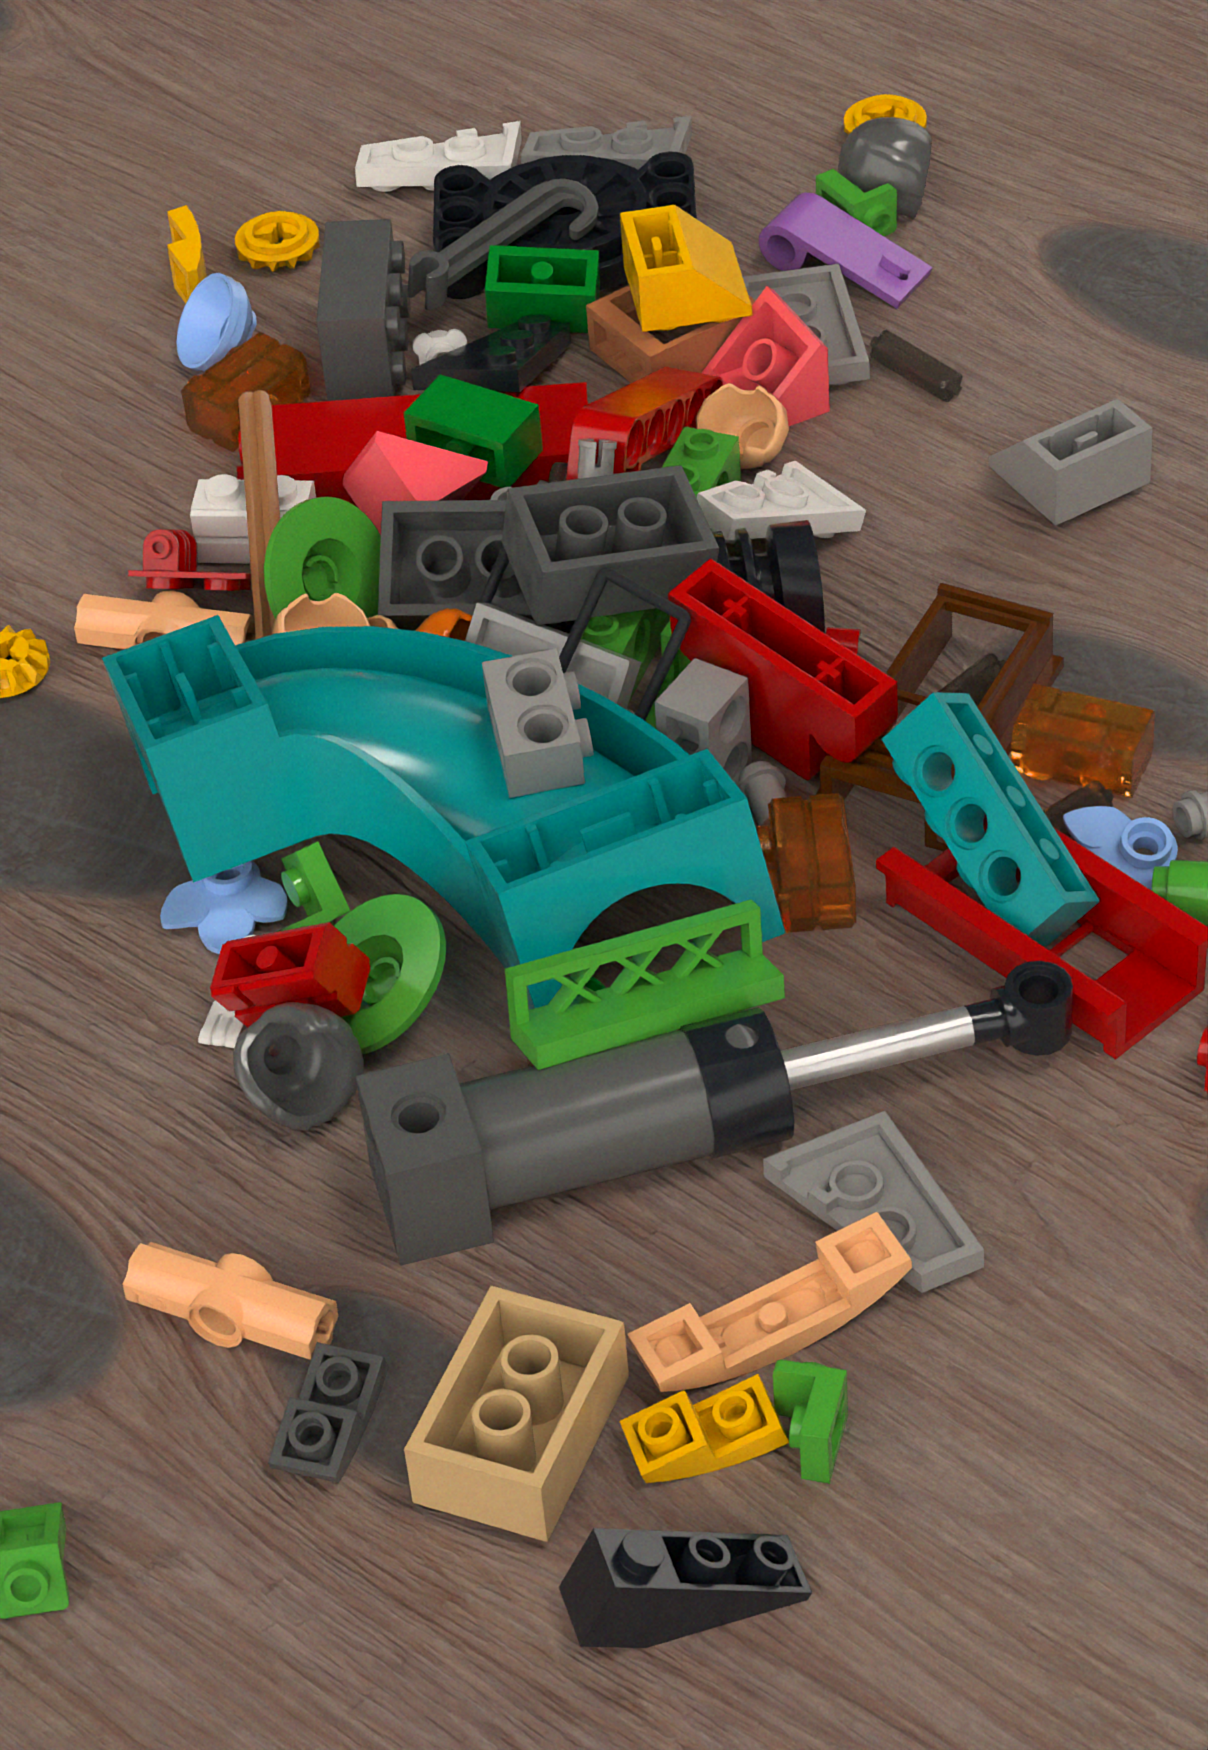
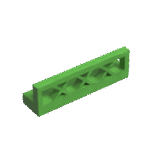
M752 899L505 968L511 1040L537 1070L678 1030L683 1025L740 1012L785 998L784 975L763 955L760 907ZM741 926L742 949L715 956L708 951L723 930ZM678 943L686 949L671 970L655 974L647 969L662 947ZM617 961L625 966L610 987L593 991L585 986L600 965ZM550 979H555L563 984L548 1005L531 1010L528 1009V985Z

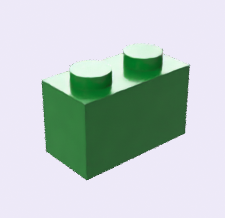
M489 245L485 285L487 328L503 329L518 322V319L524 316L547 315L550 316L551 322L570 323L571 333H588L586 305L598 300L600 293L598 250Z
M440 374L404 412L406 437L408 440L488 461L487 471L479 481L500 488L511 487L543 451L538 404Z

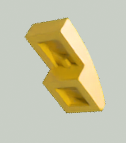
M187 205L167 211L172 243L168 244L167 248L174 289L185 304L195 287L207 277L198 225Z

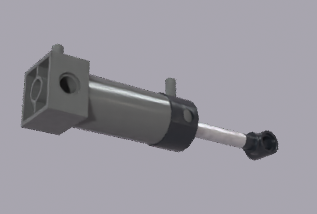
M1026 962L1016 966L1008 974L1004 986L991 990L989 1000L781 1051L765 1012L757 1007L683 1025L677 1031L650 1037L541 1070H537L533 1065L459 1083L450 1054L447 1053L357 1075L356 1082L370 1169L400 1266L494 1243L490 1210L707 1156L713 1159L790 1140L794 1135V1113L790 1090L996 1039H1001L1006 1047L1012 1046L1025 1054L1039 1056L1057 1052L1069 1042L1072 1034L1073 984L1071 976L1064 968L1051 962Z

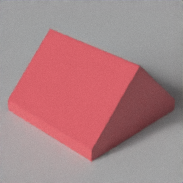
M766 286L752 305V316L741 319L702 371V374L721 377L723 385L731 383L742 390L750 391L755 390L757 386H762L785 407L788 425L792 426L830 412L828 348L775 290Z
M376 431L344 474L342 485L357 507L366 514L381 535L382 501L463 500L486 473L488 461Z

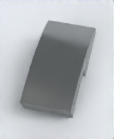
M317 1342L299 1399L289 1397L268 1461L270 1468L339 1483L357 1451L379 1398L389 1368L384 1356Z

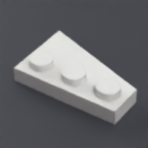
M521 122L503 123V133L478 137L475 128L457 130V136L433 144V141L427 137L419 136L361 145L355 166L357 187H372V189L382 192L393 191L401 186H423L427 190L434 191L436 174L442 169L455 165L474 167L491 180L494 176L517 165L522 141Z
M797 461L784 464L782 474L778 476L770 470L756 473L754 484L752 485L735 480L697 494L698 503L712 532L722 531L725 542L734 544L736 529L746 528L750 539L766 538L767 527L771 524L803 520L809 521L814 536L831 538L835 533L860 531L866 509Z

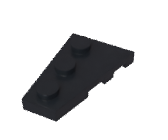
M547 315L521 317L518 319V322L411 368L413 390L425 391L441 374L496 392H521L571 344L570 323L551 322L550 316Z

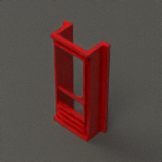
M985 814L983 819V827L986 833L988 822ZM1056 828L1054 829L1100 902L1077 920L1078 923L1082 924L1079 928L1050 950L949 883L959 876L957 860L949 848L925 866L896 847H892L876 859V869L885 874L886 904L892 908L898 904L1005 978L1016 966L1031 961L1051 962L1064 968L1071 976L1073 984L1072 1023L1103 1044V1051L1115 1060L1205 989L1208 927ZM1017 866L1016 881L1020 884L1021 873ZM1091 932H1094L1128 955L1095 981L1060 958L1061 955Z

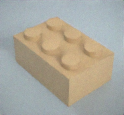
M490 1286L404 1448L412 1502L548 1542L629 1377L624 1322Z

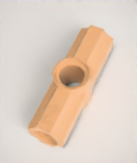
M174 590L162 591L156 594L152 602L83 594L77 605V617L74 626L77 643L124 650L219 615L235 645L256 639L253 615L199 608L192 598Z
M150 1242L148 1245L140 1243L129 1259L127 1275L123 1282L126 1300L187 1319L198 1335L217 1346L227 1348L238 1346L245 1338L311 1360L317 1342L331 1344L334 1327L339 1317L336 1301L275 1282L267 1270L255 1260L235 1253L223 1255L216 1263L157 1243Z

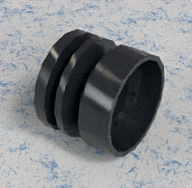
M808 520L769 525L766 532L765 553L758 554L754 552L753 544L746 528L735 530L734 557H728L722 531L712 532L719 546L717 563L825 633V613L820 567L812 527Z

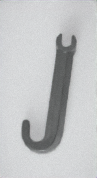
M553 179L532 187L439 253L427 250L414 254L409 263L408 297L412 298L420 291L426 290L425 309L433 310L441 307L446 302L448 287L488 259L489 245H509L562 207H572L582 212L569 226V237L571 239L577 240L582 238L596 225L599 210L596 197L586 186L569 179Z

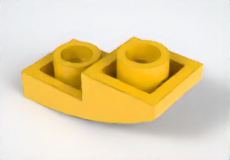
M759 1374L694 1405L686 1391L683 1390L619 1421L645 1483L671 1481L717 1471L761 1456L789 1443L787 1434Z

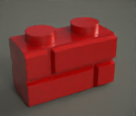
M330 922L230 940L222 944L210 986L211 997L227 1011H235V1017L247 1028L256 1022L266 1010L287 1002L318 1005L331 1010L340 1017L354 1015L360 1010L371 968L370 958L353 943L347 944V938Z

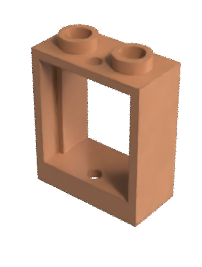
M629 285L586 305L590 350L630 383L663 367L702 373L743 318H733L727 322H709L663 344L648 331L642 332ZM748 295L751 305H753L755 300L750 295Z

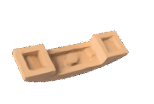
M875 1212L816 1241L817 1260L701 1317L698 1316L691 1303L628 1333V1340L660 1392L681 1391L724 1382L793 1355L837 1330L867 1309L897 1284L912 1269L911 1258L879 1213Z

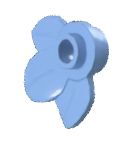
M1108 806L1084 807L1070 811L1063 816L1064 826L1077 843L1150 890H1152L1154 866H1169L1171 860H1176L1178 852L1176 839L1170 829L1157 819L1142 817L1131 820L1120 810ZM1140 848L1149 849L1154 855H1142L1135 852V850Z
M249 861L194 883L191 880L173 888L161 909V925L164 929L198 927L199 937L205 947L211 952L220 954L222 944H225L227 941L253 935L256 922L266 923L283 920L288 907L287 895L279 883L261 877L258 866L253 861Z

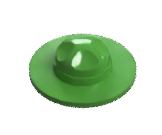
M318 497L296 504L278 521L270 536L264 562L265 590L275 619L284 608H287L291 602L303 594H308L309 599L312 601H322L334 593L345 595L360 607L367 618L378 615L381 535L372 521L359 508L339 498Z
M390 894L371 899L354 908L334 925L347 938V944L353 943L370 958L371 968L360 1010L354 1015L342 1017L352 1028L353 1035L358 1039L362 1055L389 1044L416 1021L431 1000L443 972L446 956V939L443 926L431 908L409 895Z

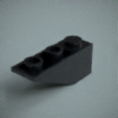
M608 1528L592 1529L559 1586L580 1647L648 1648L808 1600L812 1594L788 1535Z

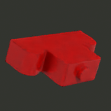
M710 558L668 593V600L685 609L691 617L689 629L679 649L690 661L697 658L748 678L751 743L803 779L810 780L820 771V764L826 755L843 763L852 762L896 724L898 718V681ZM670 616V628L673 633L678 620Z

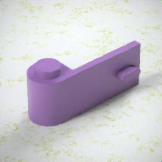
M804 192L797 195L759 234L758 243L761 253L775 268L781 271L800 269L812 256L827 265L839 264L844 276L896 309L918 288L932 270V267L814 193Z

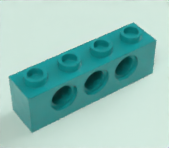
M933 692L881 739L893 757L892 764L896 774L904 783L911 786L924 807V816L927 824L938 836L944 839L957 860V871L960 877L970 888L976 891L988 910L1042 946L1047 947L1100 902L969 693ZM952 763L954 764L955 775L953 780L951 777ZM985 814L988 822L986 833L983 827V819ZM1017 866L1019 867L1021 873V880L1019 886L1016 881Z

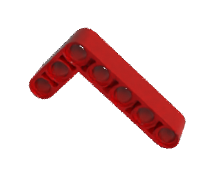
M663 367L583 406L579 410L572 427L566 481L578 479L580 447L578 446L579 439L586 438L594 439V442H597L595 464L598 459L599 439L617 442L613 474L641 471V466L644 462L674 446L684 427L696 429L695 417L704 399L723 386L721 377Z

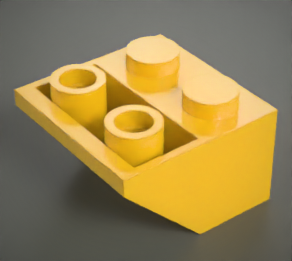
M676 205L620 213L624 269L642 332L654 330L668 331L680 326L707 322H727L733 318L752 316V305L731 241Z

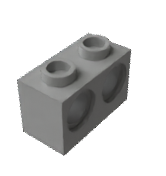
M557 648L482 662L487 706L509 798L585 784L582 758L593 756L590 730L586 718L576 720L574 718L573 710L581 709L578 684L574 671L563 673Z
M694 658L654 702L656 729L673 740L689 755L708 749L731 779L738 785L741 771L752 763L748 678Z

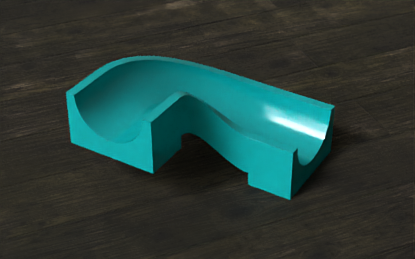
M219 615L102 658L152 794L159 793L193 883L312 837L340 834L369 842L389 853L414 871L461 915L494 953L504 968L573 950L576 942L588 925L610 905L636 891L663 884L678 883L702 886L726 896L732 904L752 899L760 907L762 942L786 933L748 799L711 752L705 749L689 755L673 740L640 717L578 684L581 709L573 710L575 720L587 719L593 747V756L582 758L585 784L509 798L487 706L482 662L512 657V655L475 643L426 632L375 626L304 629L276 633L235 645ZM550 979L528 985L529 1009L548 1005L563 984L555 979Z

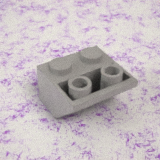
M1115 399L989 456L988 466L1056 526L1150 483L1153 428L1119 399Z

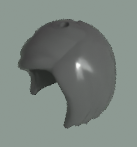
M880 117L868 120L853 129L843 143L839 154L838 172L852 184L857 185L864 193L889 183L897 189V213L915 218L917 211L922 205L924 188L926 186L932 146L931 135L918 123L904 118Z
M287 1002L266 1010L256 1022L241 1033L233 1052L235 1077L249 1102L271 1121L292 1130H309L312 1126H321L324 1122L329 1121L356 1094V1076L364 1073V1060L358 1039L353 1035L352 1028L342 1017L331 1010L312 1004ZM274 1044L273 1049L269 1052L270 1046Z

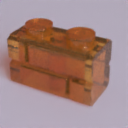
M262 332L257 333L241 346L232 348L223 359L207 369L204 374L193 376L183 387L181 393L187 426L191 432L207 440L212 438L215 444L234 452L239 448L240 416L238 399L241 394L263 390L269 394V400L272 405L300 403L311 394L306 358L301 351L285 343L280 345L277 339Z
M1034 683L1025 701V706L1022 707L1013 725L1012 763L1018 772L1027 774L1036 780L1050 779L1085 787L1097 794L1111 793L1133 798L1140 783L1141 775L1144 774L1152 756L1155 712L1152 709L1071 691L1065 692L1057 688Z
M839 793L810 795L808 800H803L801 796L772 798L771 802L768 803L769 825L757 826V834L765 862L772 863L773 869H768L785 932L814 931L816 926H820L823 930L852 928L854 923H857L856 886L844 797H841Z

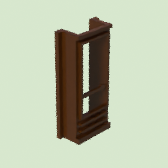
M940 583L937 588L936 598L885 673L898 681V718L908 703L918 706L927 698L915 694V692L952 637V612L1024 632L1023 636L977 706L1005 752L1009 755L1064 667V657L1053 655V613ZM892 727L850 763H843L831 756H825L820 764V788L810 802V812L833 818L854 785L921 804L911 786L904 783L896 774L892 764L893 757L881 740L892 730ZM952 763L951 777L953 780L955 775L954 764ZM924 816L925 846L944 852L948 849L947 844L943 838L938 836L929 827Z

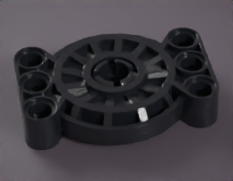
M668 151L656 154L639 170L611 159L586 155H560L540 158L514 166L494 176L491 180L476 168L468 165L449 166L437 173L434 179L433 247L434 251L438 253L536 185L553 179H569L586 186L596 197L599 206L596 225L589 233L580 239H571L569 237V226L582 212L576 208L562 207L507 246L598 250L600 291L627 281L623 262L620 213L676 205L697 219L693 161L688 155L680 152ZM488 259L450 285L447 289V297L467 299L481 293L486 285Z

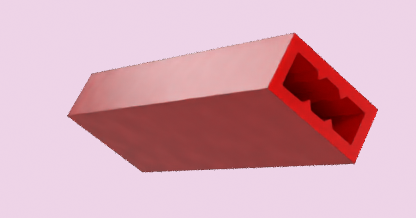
M587 382L526 386L521 392H499L539 405L543 451L511 487L537 485L540 480L552 483L556 478L560 481H566L572 427L579 410L588 404ZM421 394L272 405L277 475L289 476L299 481H314L316 498L335 497L357 507L342 485L344 474L376 431L407 439L404 412ZM239 430V454L241 464H243L241 430ZM243 465L237 466V480H244ZM478 481L463 500H491L493 493L499 490L500 487Z

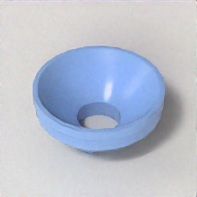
M212 273L195 287L184 306L177 330V353L184 366L205 373L214 372L226 366L235 358L240 359L248 351L257 320L255 312L251 308L246 290L240 282L221 273Z

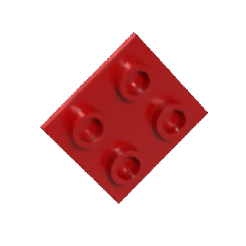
M158 529L150 532L143 543V570H128V576L146 577V588L151 589L194 588V578H204V590H251V572L197 571V542L195 537L186 530Z

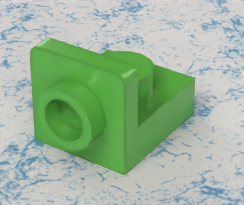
M834 169L816 175V195L826 199L882 236L895 232L897 228V189L887 183L864 193L857 185L852 184Z
M315 842L281 858L286 871L281 873L286 893L296 907L303 905L308 917L276 932L327 922L334 926L333 919L351 911L319 842Z
M777 1360L773 1371L774 1407L778 1415L792 1417L789 1446L800 1449L801 1479L830 1484L848 1418L847 1370L830 1368L816 1362L800 1363Z
M62 1502L0 1511V1619L63 1610L68 1607L69 1590L63 1564L66 1523Z

